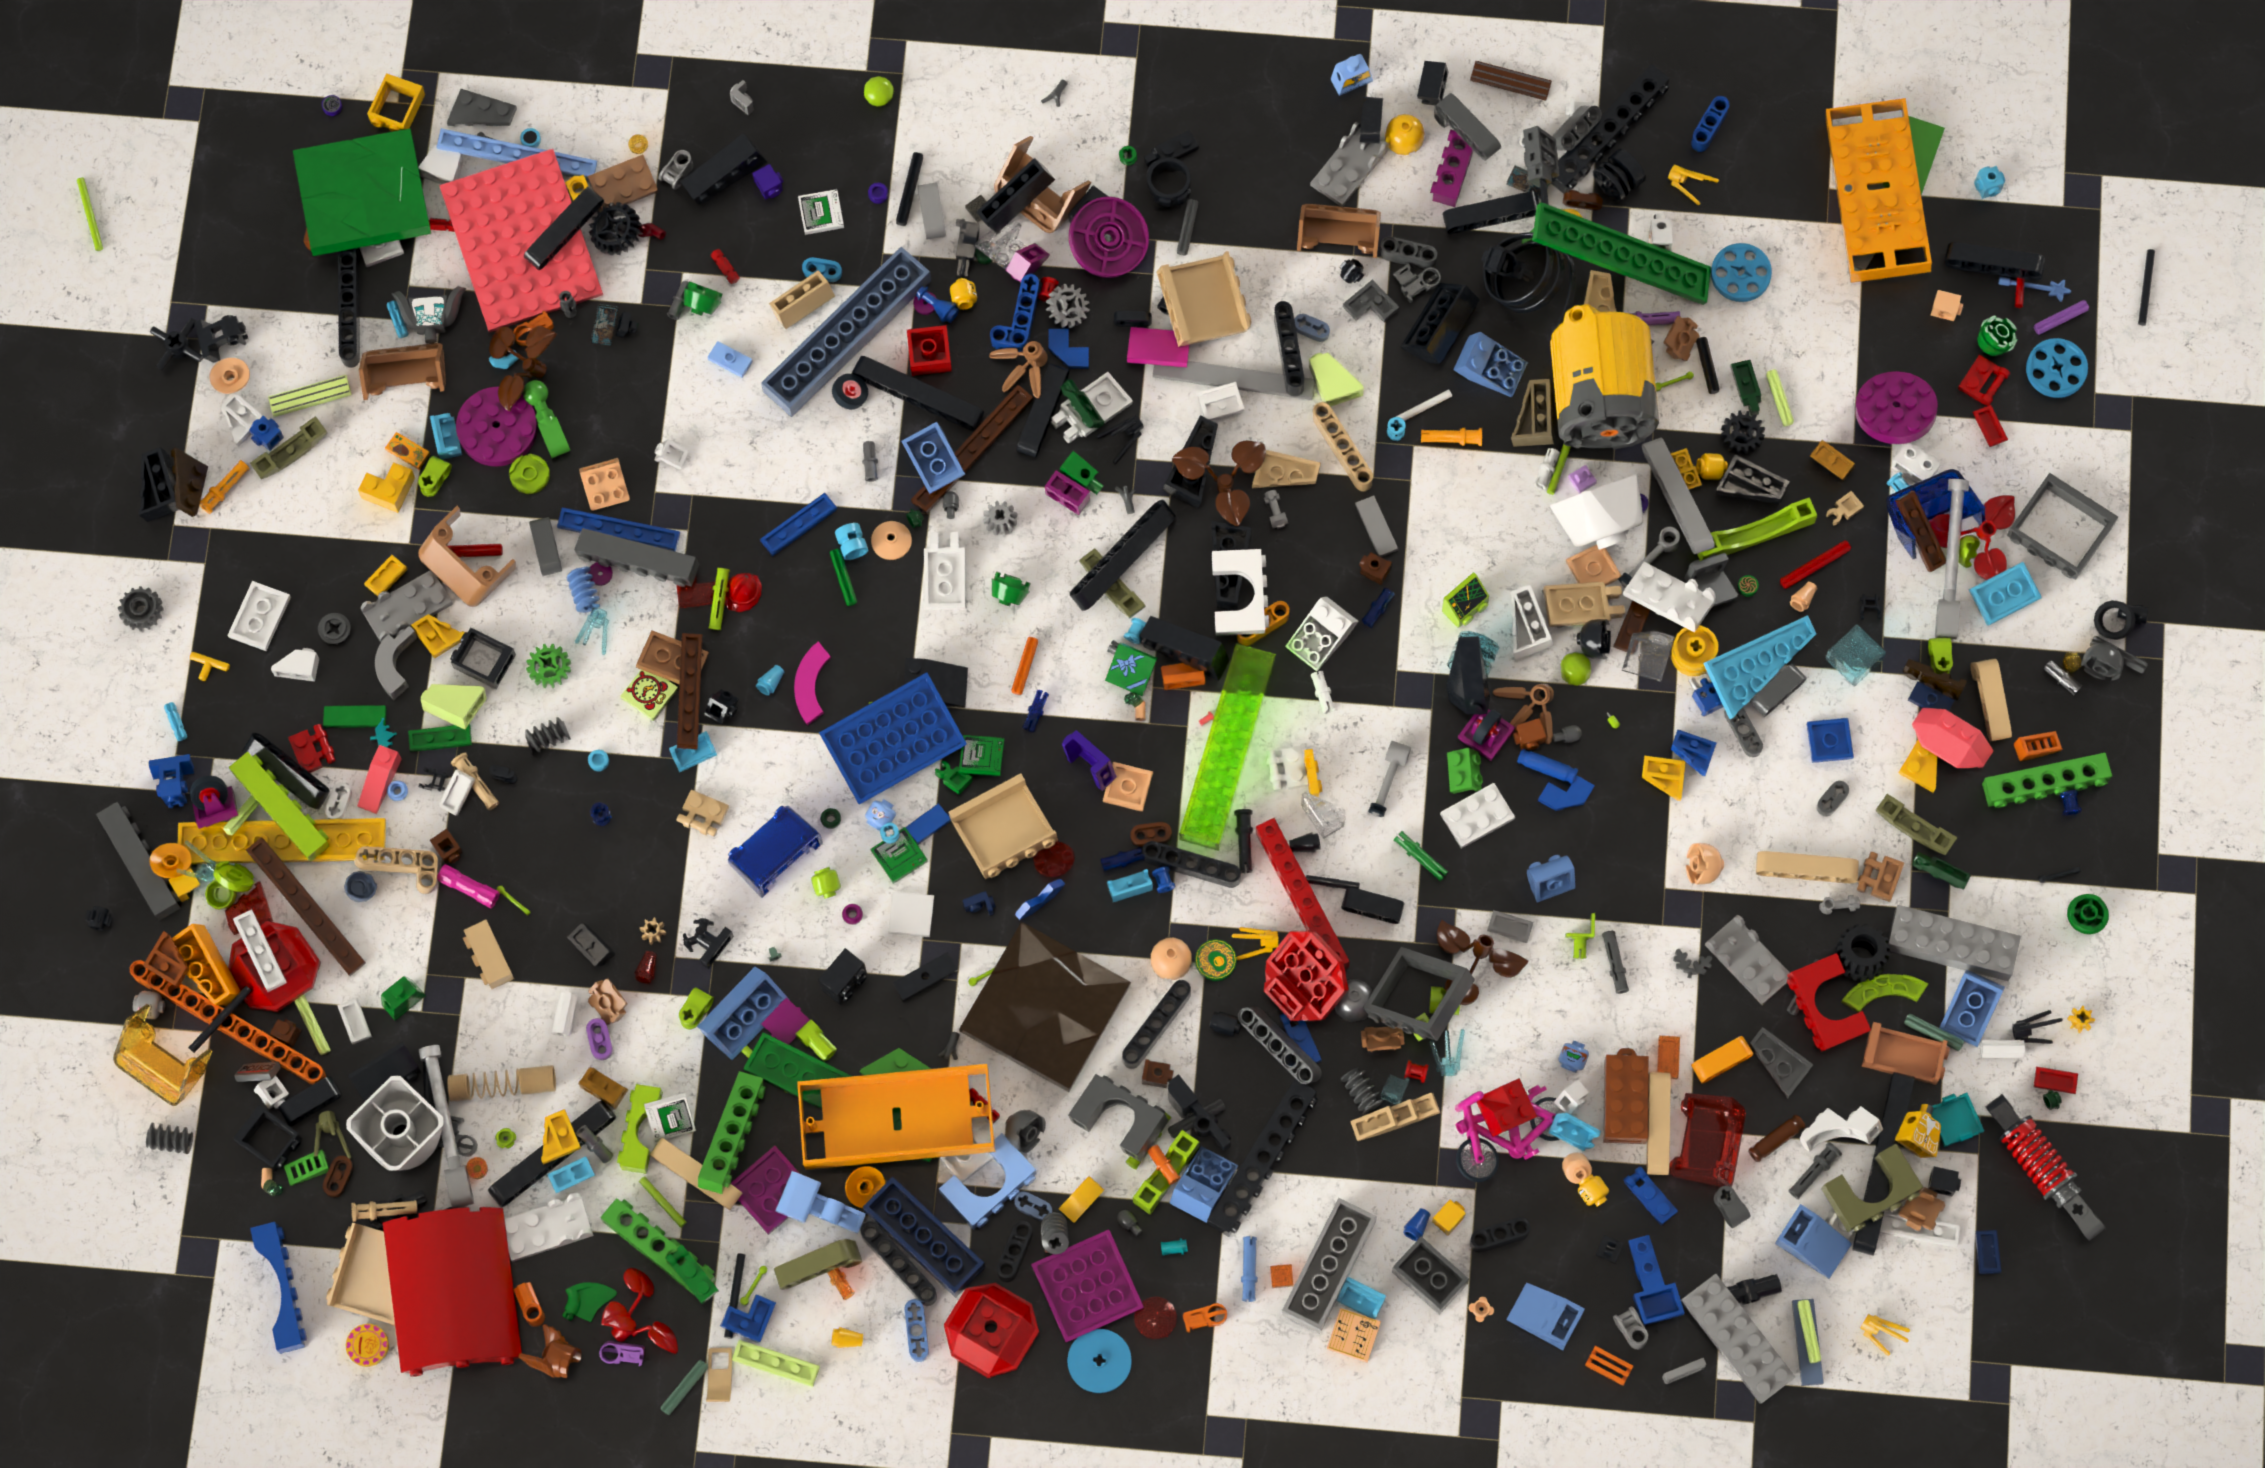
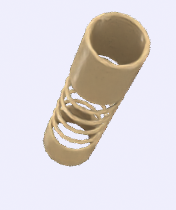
M553 1065L517 1068L515 1093L512 1091L508 1070L506 1069L504 1094L501 1092L497 1071L495 1070L493 1096L489 1090L485 1071L482 1097L478 1091L475 1073H473L471 1098L467 1073L449 1075L447 1079L448 1094L451 1102L471 1100L474 1096L475 1088L479 1098L482 1099L485 1094V1086L487 1087L488 1094L493 1098L496 1093V1082L499 1093L503 1097L507 1091V1081L510 1092L514 1096L517 1093L518 1081L522 1095L556 1091V1077Z

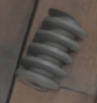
M556 717V724L548 720V727L541 723V730H538L536 726H533V733L528 729L525 730V738L532 755L533 748L538 752H541V745L548 749V742L556 746V739L561 743H564V736L571 740L564 721L559 717Z
M1360 1067L1346 1073L1341 1078V1081L1347 1082L1345 1088L1347 1090L1351 1089L1349 1095L1355 1097L1353 1102L1359 1104L1358 1110L1364 1111L1362 1113L1364 1115L1376 1109L1384 1100H1376L1379 1091L1372 1093L1375 1085H1367L1371 1078H1363L1367 1071H1359Z
M153 1122L146 1136V1147L150 1146L152 1150L158 1147L160 1151L166 1148L168 1152L175 1150L176 1153H180L183 1150L184 1154H189L193 1142V1132L189 1134L187 1127H184L183 1131L180 1132L179 1126H176L175 1130L172 1131L171 1125H168L166 1130H163V1124H159L158 1128L155 1129Z
M1056 1212L1047 1214L1041 1221L1042 1245L1050 1254H1061L1066 1251L1069 1245L1067 1220L1064 1215Z

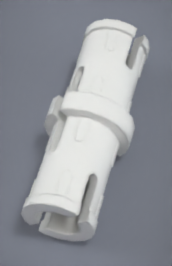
M1548 448L1545 459L1539 466V474L1534 482V486L1538 489L1545 490L1547 488L1549 479L1555 472L1554 467L1560 455L1558 450Z
M1318 671L1319 674L1317 675V672L1311 674V678L1316 689L1315 696L1319 698L1323 714H1327V710H1329V713L1333 712L1335 707L1330 696L1331 689L1327 687L1323 671Z

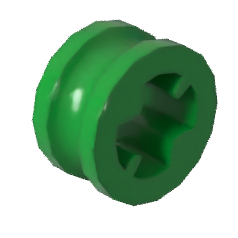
M1124 146L1120 149L1119 158L1121 163L1129 166L1137 161L1136 150L1132 146ZM1128 152L1129 154L1131 152L1132 158L1128 159L1127 157L1125 159L1124 153Z

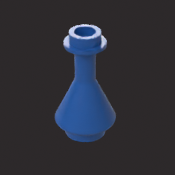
M922 286L916 293L918 300L920 301L923 298L930 303L942 323L946 321L951 323L959 312L956 308V303L938 300L927 292L928 287Z

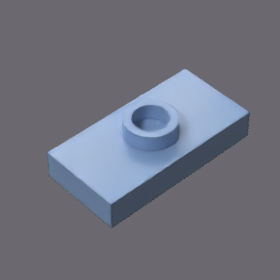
M717 341L707 357L709 361L743 378L753 362L751 358Z

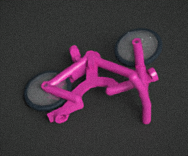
M1537 1085L1529 1089L1528 1097L1530 1102L1536 1095L1547 1090L1546 1087L1540 1088ZM1477 1091L1455 1105L1457 1112H1464V1119L1456 1123V1128L1460 1134L1467 1132V1140L1460 1145L1457 1151L1456 1163L1461 1174L1471 1181L1484 1182L1491 1179L1499 1166V1157L1496 1149L1487 1140L1479 1138L1478 1134L1507 1149L1511 1157L1515 1159L1524 1157L1525 1160L1540 1152L1538 1148L1533 1150L1530 1145L1536 1138L1540 1137L1547 1141L1560 1140L1549 1134L1555 1115L1564 1113L1554 1103L1557 1098L1545 1097L1538 1100L1535 1104L1531 1102L1537 1115L1536 1118L1530 1120L1533 1130L1521 1140L1519 1126L1508 1130L1510 1141L1499 1135L1492 1137L1488 1129L1477 1124L1485 1120L1481 1113L1472 1115L1471 1105L1484 1097L1482 1091Z

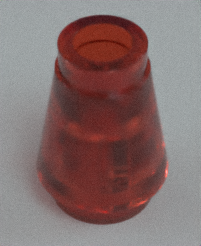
M651 951L645 952L634 972L637 981L649 984L655 978L656 953Z

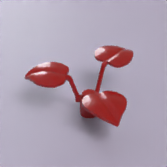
M2001 495L1989 499L1981 509V516L1987 521H1984L1978 527L1961 532V536L1976 532L1980 539L1986 540L1985 552L1979 553L1974 559L1976 573L1985 580L2007 569L2004 553L1998 548H1993L1989 551L1988 547L1991 542L1990 537L1996 533L1997 529H2007L2014 522L2015 497L2011 495ZM1949 514L1937 515L1929 521L1942 548H1947Z
M632 1267L628 1268L624 1272L625 1284L633 1292L638 1293V1297L628 1313L621 1303L610 1302L604 1309L602 1325L613 1327L611 1333L619 1342H624L630 1335L635 1337L638 1333L649 1330L648 1336L656 1345L677 1354L678 1345L675 1334L666 1324L656 1321L652 1326L647 1325L635 1330L636 1323L630 1316L643 1295L646 1297L653 1295L654 1285L651 1279L641 1270Z

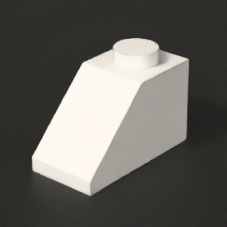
M309 648L294 650L274 664L271 671L276 677L315 682L319 657L314 650Z

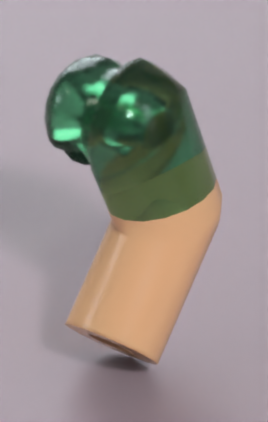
M1131 692L1126 694L1124 701L1135 708V720H1146L1145 701L1137 693Z
M262 1168L261 1186L263 1190L270 1196L281 1195L283 1191L280 1184L277 1185L272 1180L273 1169Z

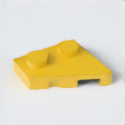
M429 614L411 624V628L434 658L459 644L465 633L451 628V625L440 622Z

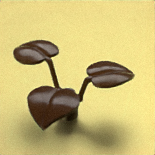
M543 326L534 327L526 338L527 348L525 351L529 357L526 359L510 348L515 342V334L512 329L500 327L495 331L489 345L490 355L493 358L500 359L508 351L524 361L522 367L526 372L515 373L513 377L507 375L501 381L498 388V398L506 410L511 412L513 405L523 393L525 383L522 377L531 378L534 376L542 378L545 375L547 367L537 357L545 351L557 333Z
M1246 440L1237 443L1231 453L1232 460L1237 465L1231 475L1222 474L1219 477L1216 476L1210 466L1206 465L1209 461V455L1199 447H1188L1180 450L1173 456L1172 462L1182 476L1191 480L1202 477L1205 469H1207L1214 478V481L1217 482V488L1220 492L1216 497L1215 503L1218 512L1229 523L1239 526L1250 508V499L1242 490H1233V479L1239 467L1248 474L1257 471L1264 462L1266 448L1262 442Z
M1441 920L1438 926L1437 942L1445 952L1454 955L1459 951L1465 953L1473 947V953L1476 958L1469 971L1471 975L1479 959L1486 958L1488 955L1489 962L1493 963L1494 971L1507 978L1515 977L1528 964L1529 960L1518 954L1504 949H1494V940L1488 935H1480L1477 940L1474 939L1473 943L1470 944L1469 935L1462 929L1452 926L1444 920ZM1447 979L1445 983L1446 992L1453 983V980ZM1471 985L1460 1005H1469L1476 1001L1479 995L1477 985Z

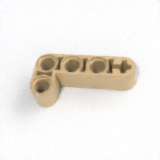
M1997 659L1971 663V674L1973 680L1978 683L1989 740L1996 741L2011 738V725Z
M364 846L359 848L354 861L359 869L416 874V888L420 893L429 894L435 888L438 858L432 851ZM362 855H366L368 860L363 861ZM387 856L391 859V862L384 863L380 858ZM405 857L409 858L412 861V863L410 865H406L401 861V859ZM429 859L433 865L425 866L422 860ZM428 879L432 885L424 886L421 880Z

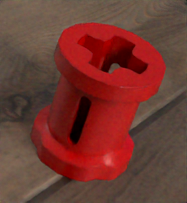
M1051 277L1041 278L1042 287L1037 298L1043 302L1051 298L1049 293L1054 291L1059 284V281Z
M1408 1060L1404 1078L1410 1077L1421 1080V1083H1424L1429 1065L1425 1064V1066Z

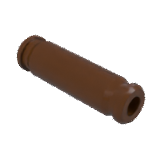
M1793 1115V1118L1788 1119L1766 1135L1754 1147H1750L1748 1150L1750 1156L1756 1162H1760L1762 1158H1766L1798 1134L1801 1129H1804L1806 1126L1799 1115Z

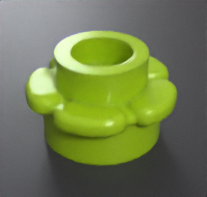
M509 1128L501 1129L495 1136L497 1145L500 1148H511L516 1140V1134Z

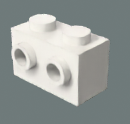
M1905 443L1894 458L1891 467L1925 489L1938 472L1941 463H1939L1935 456L1923 452L1917 444Z

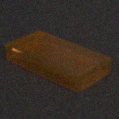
M1661 1035L1658 1037L1657 1072L1670 1073L1671 1079H1678L1680 1037Z

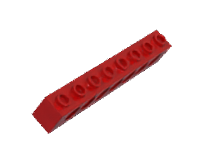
M1275 818L1257 825L1255 833L1306 931H1316L1342 959L1345 970L1348 969L1350 961Z

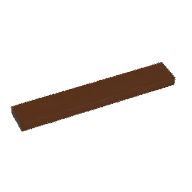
M682 633L677 748L681 749L698 748L703 634Z

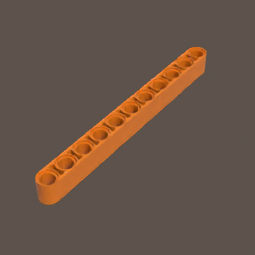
M137 960L130 966V973L138 983L153 992L159 993L165 999L209 1025L224 1009L219 1005H214L209 999L182 983L177 987L163 979L161 985L154 986L156 979L162 977L147 968L143 975L137 976V971L145 968L143 966L145 962L142 960ZM174 989H180V993L177 996H171ZM192 999H198L195 1006H189V1002ZM215 1009V1013L212 1016H206L208 1010ZM233 1013L226 1019H232L230 1026L223 1027V1022L217 1028L270 1061L279 1062L282 1068L311 1085L326 1078V1073L319 1064ZM243 1030H250L247 1037H241ZM261 1040H267L265 1047H258ZM279 1050H285L283 1057H275ZM295 1061H302V1065L299 1068H293ZM320 1071V1075L317 1078H310L312 1072Z

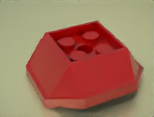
M266 921L260 927L287 983L267 992L242 938L232 944L228 969L240 991L245 986L252 990L244 999L250 1009L278 1012L313 989L321 961L297 927Z
M1290 931L1266 961L1264 992L1290 1021L1326 1019L1349 990L1342 959L1316 931Z
M997 1283L966 1288L944 1323L951 1357L986 1378L1017 1370L1039 1334L1032 1304ZM990 1323L997 1326V1330L993 1333L985 1330L986 1326Z

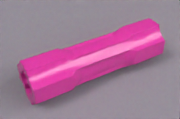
M446 864L442 866L437 875L439 882L450 888H455L491 909L499 899L500 894L497 890L461 874L458 870Z

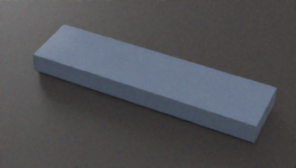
M1802 1299L1809 1300L1819 1345L1814 1299ZM1792 1300L1801 1386L1823 1385L1821 1361L1818 1363L1809 1362L1797 1305L1798 1301L1801 1300Z

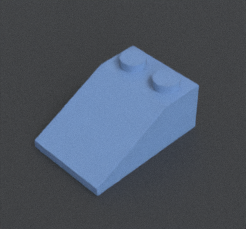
M937 422L901 441L929 494L965 475L948 439Z
M1966 970L1939 1028L1978 1047L2005 986Z

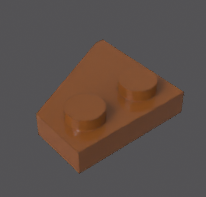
M163 931L143 966L179 987L188 973L189 967L170 934Z

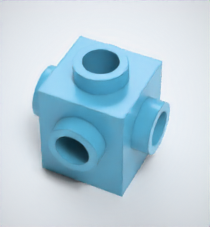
M1987 166L1979 170L1974 184L1982 199L2001 193L2005 177L2001 171L1999 172L1997 166L1991 168Z

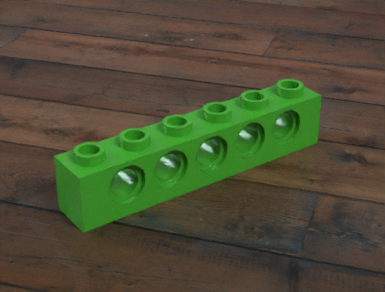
M2106 753L1986 777L1982 786L1988 807L1995 806V808H2001L2010 802L2020 804L2026 802L2029 798L2035 797L2038 800L2047 797L2048 794L2062 795L2067 793V790L2075 789V791H2081L2091 785L2101 787L2109 782L2112 773ZM2083 770H2089L2092 776H2085ZM2063 774L2070 775L2072 781L2065 780ZM2043 779H2050L2052 781V785H2046L2043 782ZM2023 783L2031 784L2032 789L2024 788ZM2003 787H2009L2012 793H2005Z
M739 1071L699 1173V1188L723 1194L725 1187H729L732 1175H730L731 1170H735L738 1164V1152H742L745 1146V1134H749L751 1131L752 1116L756 1117L759 1109L758 1100L763 1099L766 1087L763 1086V1078ZM748 1096L750 1099H743V1097ZM737 1114H742V1115H744V1116H742V1117H737V1116H735V1115H737ZM728 1149V1150H730V1151H729V1152H723L722 1150ZM716 1167H722L723 1169H722V1170H716L715 1168H716Z
M616 1198L600 1217L602 1222L692 1293L665 1259L669 1254H674L681 1244L673 1238L671 1240L667 1239L664 1236L666 1233L659 1226L652 1227L648 1223L649 1219L640 1212L637 1215L632 1211L633 1206L625 1199L621 1202ZM625 1217L632 1218V1223L628 1226L622 1225V1220ZM641 1230H648L649 1234L646 1238H638V1233ZM657 1243H664L665 1248L662 1251L657 1252L654 1250ZM688 1251L692 1258L697 1261L698 1258ZM684 1257L678 1263L680 1266L686 1262ZM697 1263L714 1283L716 1281L713 1275L714 1271L706 1264L702 1267Z

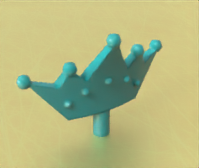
M382 718V721L375 728L376 736H371L370 740L377 739L378 747L381 745L388 748L389 745L393 744L388 740L392 736L397 735V733L386 731L389 725H383L385 718Z

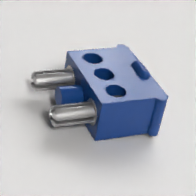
M1695 678L1688 681L1694 690L1692 697L1701 710L1702 716L1705 717L1724 707L1712 681L1709 683L1707 678H1703L1700 680L1703 687L1699 686Z

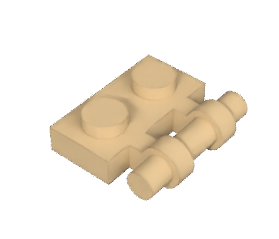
M691 790L682 807L689 814L687 816L679 814L677 821L682 823L684 827H692L699 830L703 835L709 834L715 837L717 829L711 826L713 823L721 826L729 805ZM696 816H699L706 820L704 823H701L694 819Z

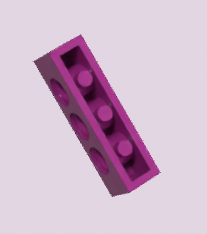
M1450 129L1447 141H1450L1449 147H1444L1442 153L1444 162L1443 165H1438L1436 175L1439 177L1437 182L1433 181L1430 193H1433L1432 201L1456 207L1474 150L1454 130ZM1461 145V146H1463L1464 148H1463V149H1457V148H1455V146ZM1454 162L1457 163L1458 166L1452 167L1449 164ZM1450 180L1453 183L1445 184L1443 181Z

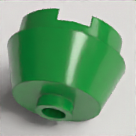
M689 281L687 288H684V305L691 307V312L702 316L704 312L712 315L722 303L720 300L723 294Z
M1997 315L1982 322L1977 337L1979 347L1991 356L2011 351L2018 340L2015 335L2017 331L2015 325L2007 318L2004 320L1996 318Z
M996 571L994 579L992 578V596L999 599V603L1010 606L1011 603L1020 605L1030 593L1028 590L1031 583L1026 581L1024 585L1020 578L1004 574V577H1001V573Z
M2082 894L2070 902L2067 909V917L2071 926L2078 932L2095 934L2103 930L2107 925L2109 911L2099 896Z

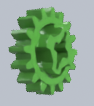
M543 644V649L541 650L536 647L537 653L530 652L532 660L526 661L527 665H529L526 670L528 673H531L529 675L530 679H535L537 686L542 682L543 688H546L548 684L554 688L556 682L562 685L561 679H568L566 672H571V668L568 666L571 664L570 659H567L568 653H562L563 649L561 646L555 649L554 644H551L550 648ZM559 659L562 660V668L558 665ZM536 664H538V666L540 667V668L538 669V673L536 672V669H535V668H536Z

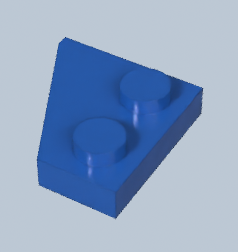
M1677 729L1671 750L1702 776H1706L1717 743Z

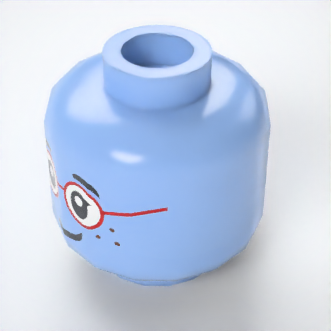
M885 799L882 802L873 801L865 814L866 819H868L866 823L880 831L882 826L886 823H891L895 818L896 812L892 809L894 805Z

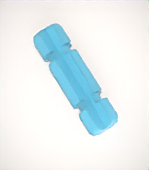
M395 300L388 302L386 305L398 337H407L409 333L401 317L397 302Z
M173 702L165 704L164 709L177 741L185 740L187 734L183 729L184 726L177 712L176 705Z

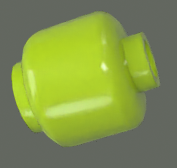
M830 867L815 871V875L811 877L815 894L817 896L823 895L824 899L836 896L835 891L841 888L837 872L830 870Z

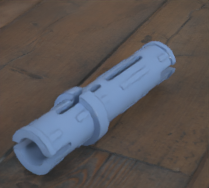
M1250 1236L1243 1237L1242 1301L1247 1302V1299H1249L1248 1302L1256 1301L1255 1283L1258 1282V1277L1256 1276L1257 1238L1252 1236V1239H1250Z

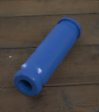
M1526 749L1521 750L1517 760L1518 764H1523L1525 767L1556 779L1568 781L1570 784L1574 782L1578 772L1577 768L1573 769L1569 765L1532 751H1526Z

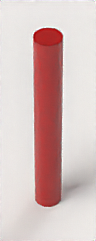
M2017 278L2016 308L2023 307L2025 279Z

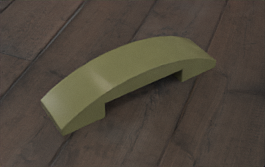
M316 416L300 427L301 431L269 454L264 452L250 462L261 479L281 471L301 458L328 433Z
M1094 548L1082 557L1079 562L1088 573L1103 556ZM1120 578L1104 593L1129 619L1146 607L1134 591L1131 592Z
M1886 794L1876 808V812L1920 844L1944 855L1949 852L1957 840L1956 836L1941 827L1939 829L1904 808L1905 804Z

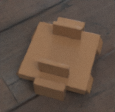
M1676 316L1663 342L1668 347L1666 352L1674 359L1688 361L1691 355L1690 351L1697 338L1700 337L1699 333L1694 330L1697 329L1698 325L1690 318Z
M609 978L604 981L595 982L588 990L592 994L588 999V1003L592 1008L596 1009L606 1025H609L611 1022H618L626 1014L624 1008L628 1003Z
M1389 1026L1379 1028L1365 1027L1364 1031H1361L1362 1048H1367V1051L1371 1052L1375 1050L1394 1049L1395 1051L1396 1049H1401V1045H1404L1403 1030L1397 1027L1393 1029Z
M1924 1187L1919 1192V1197L1912 1201L1907 1199L1905 1205L1898 1212L1899 1216L1907 1219L1906 1225L1917 1231H1920L1921 1227L1934 1230L1936 1226L1935 1221L1940 1211L1942 1212L1945 1207L1944 1201L1936 1198L1938 1193Z

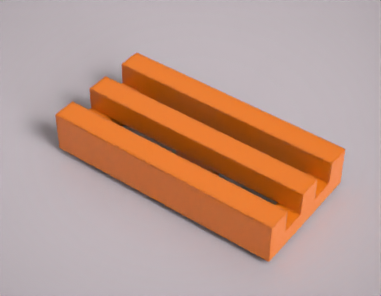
M1597 1346L1594 1347L1585 1364L1590 1369L1622 1386L1633 1368V1365ZM1596 1353L1617 1363L1618 1365L1626 1368L1627 1370L1624 1371L1621 1368L1605 1361L1604 1359L1596 1356ZM1592 1360H1595V1361H1597L1598 1363H1600V1364H1602V1365H1604V1366H1606V1367H1608V1368L1614 1370L1615 1372H1617V1373L1623 1375V1378L1621 1379L1620 1377H1618V1376H1616V1375H1614V1374H1612V1373H1610V1372L1604 1370L1603 1368H1601V1367H1599V1366H1597V1365L1591 1363Z

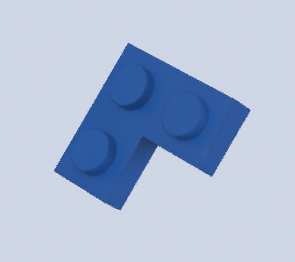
M756 1294L748 1314L728 1306L720 1327L759 1343L776 1302Z

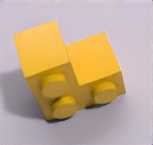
M393 462L385 480L366 472L358 492L362 499L398 513L415 480L412 469Z

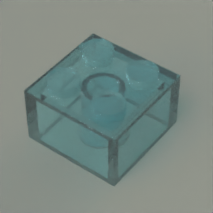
M1856 624L1828 650L1825 659L1855 687L1883 661L1886 651Z

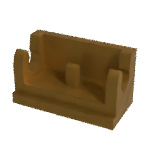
M1821 440L1810 455L1811 458L1842 480H1845L1849 472H1852L1855 468L1854 462L1823 440Z
M591 1067L578 1083L580 1088L599 1100H603L614 1109L618 1107L628 1092L627 1088Z

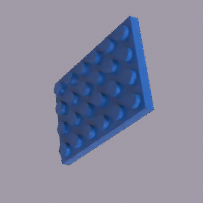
M927 672L818 732L859 805L967 745Z

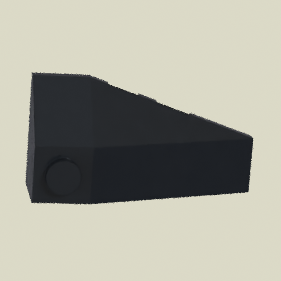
M1479 636L1458 638L1446 685L1449 701L1466 714H1488L1490 694Z

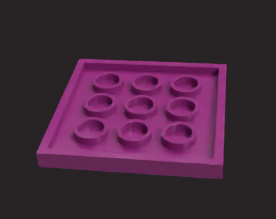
M1109 1229L1068 1247L1061 1254H1052L1031 1264L1065 1343L1144 1308Z

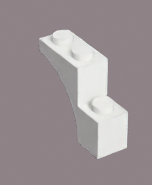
M1861 1106L1849 1115L1847 1121L1827 1108L1816 1117L1815 1122L1809 1128L1802 1132L1800 1140L1803 1147L1809 1152L1819 1144L1839 1137L1856 1138L1870 1144L1881 1133L1883 1127L1880 1119Z

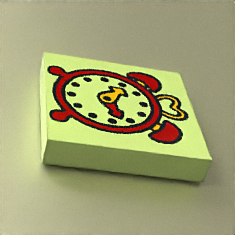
M641 670L620 697L654 721L678 691V687L667 679Z

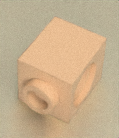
M1938 290L1934 299L1931 316L1954 321L1956 315H1960L1962 311L1961 295Z

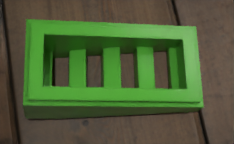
M322 1149L318 1151L317 1157L314 1156L313 1152L284 1166L290 1186L326 1174L330 1168L325 1152ZM319 1159L321 1164V1167L317 1168L315 1160ZM309 1162H311V1164H312V1167H313V1170H312V1171L309 1170V1167H308V1164H307V1163H309ZM301 1165L304 1166L306 1172L304 1175H302L299 1167ZM293 1168L296 1169L298 1175L295 1179L291 1170Z

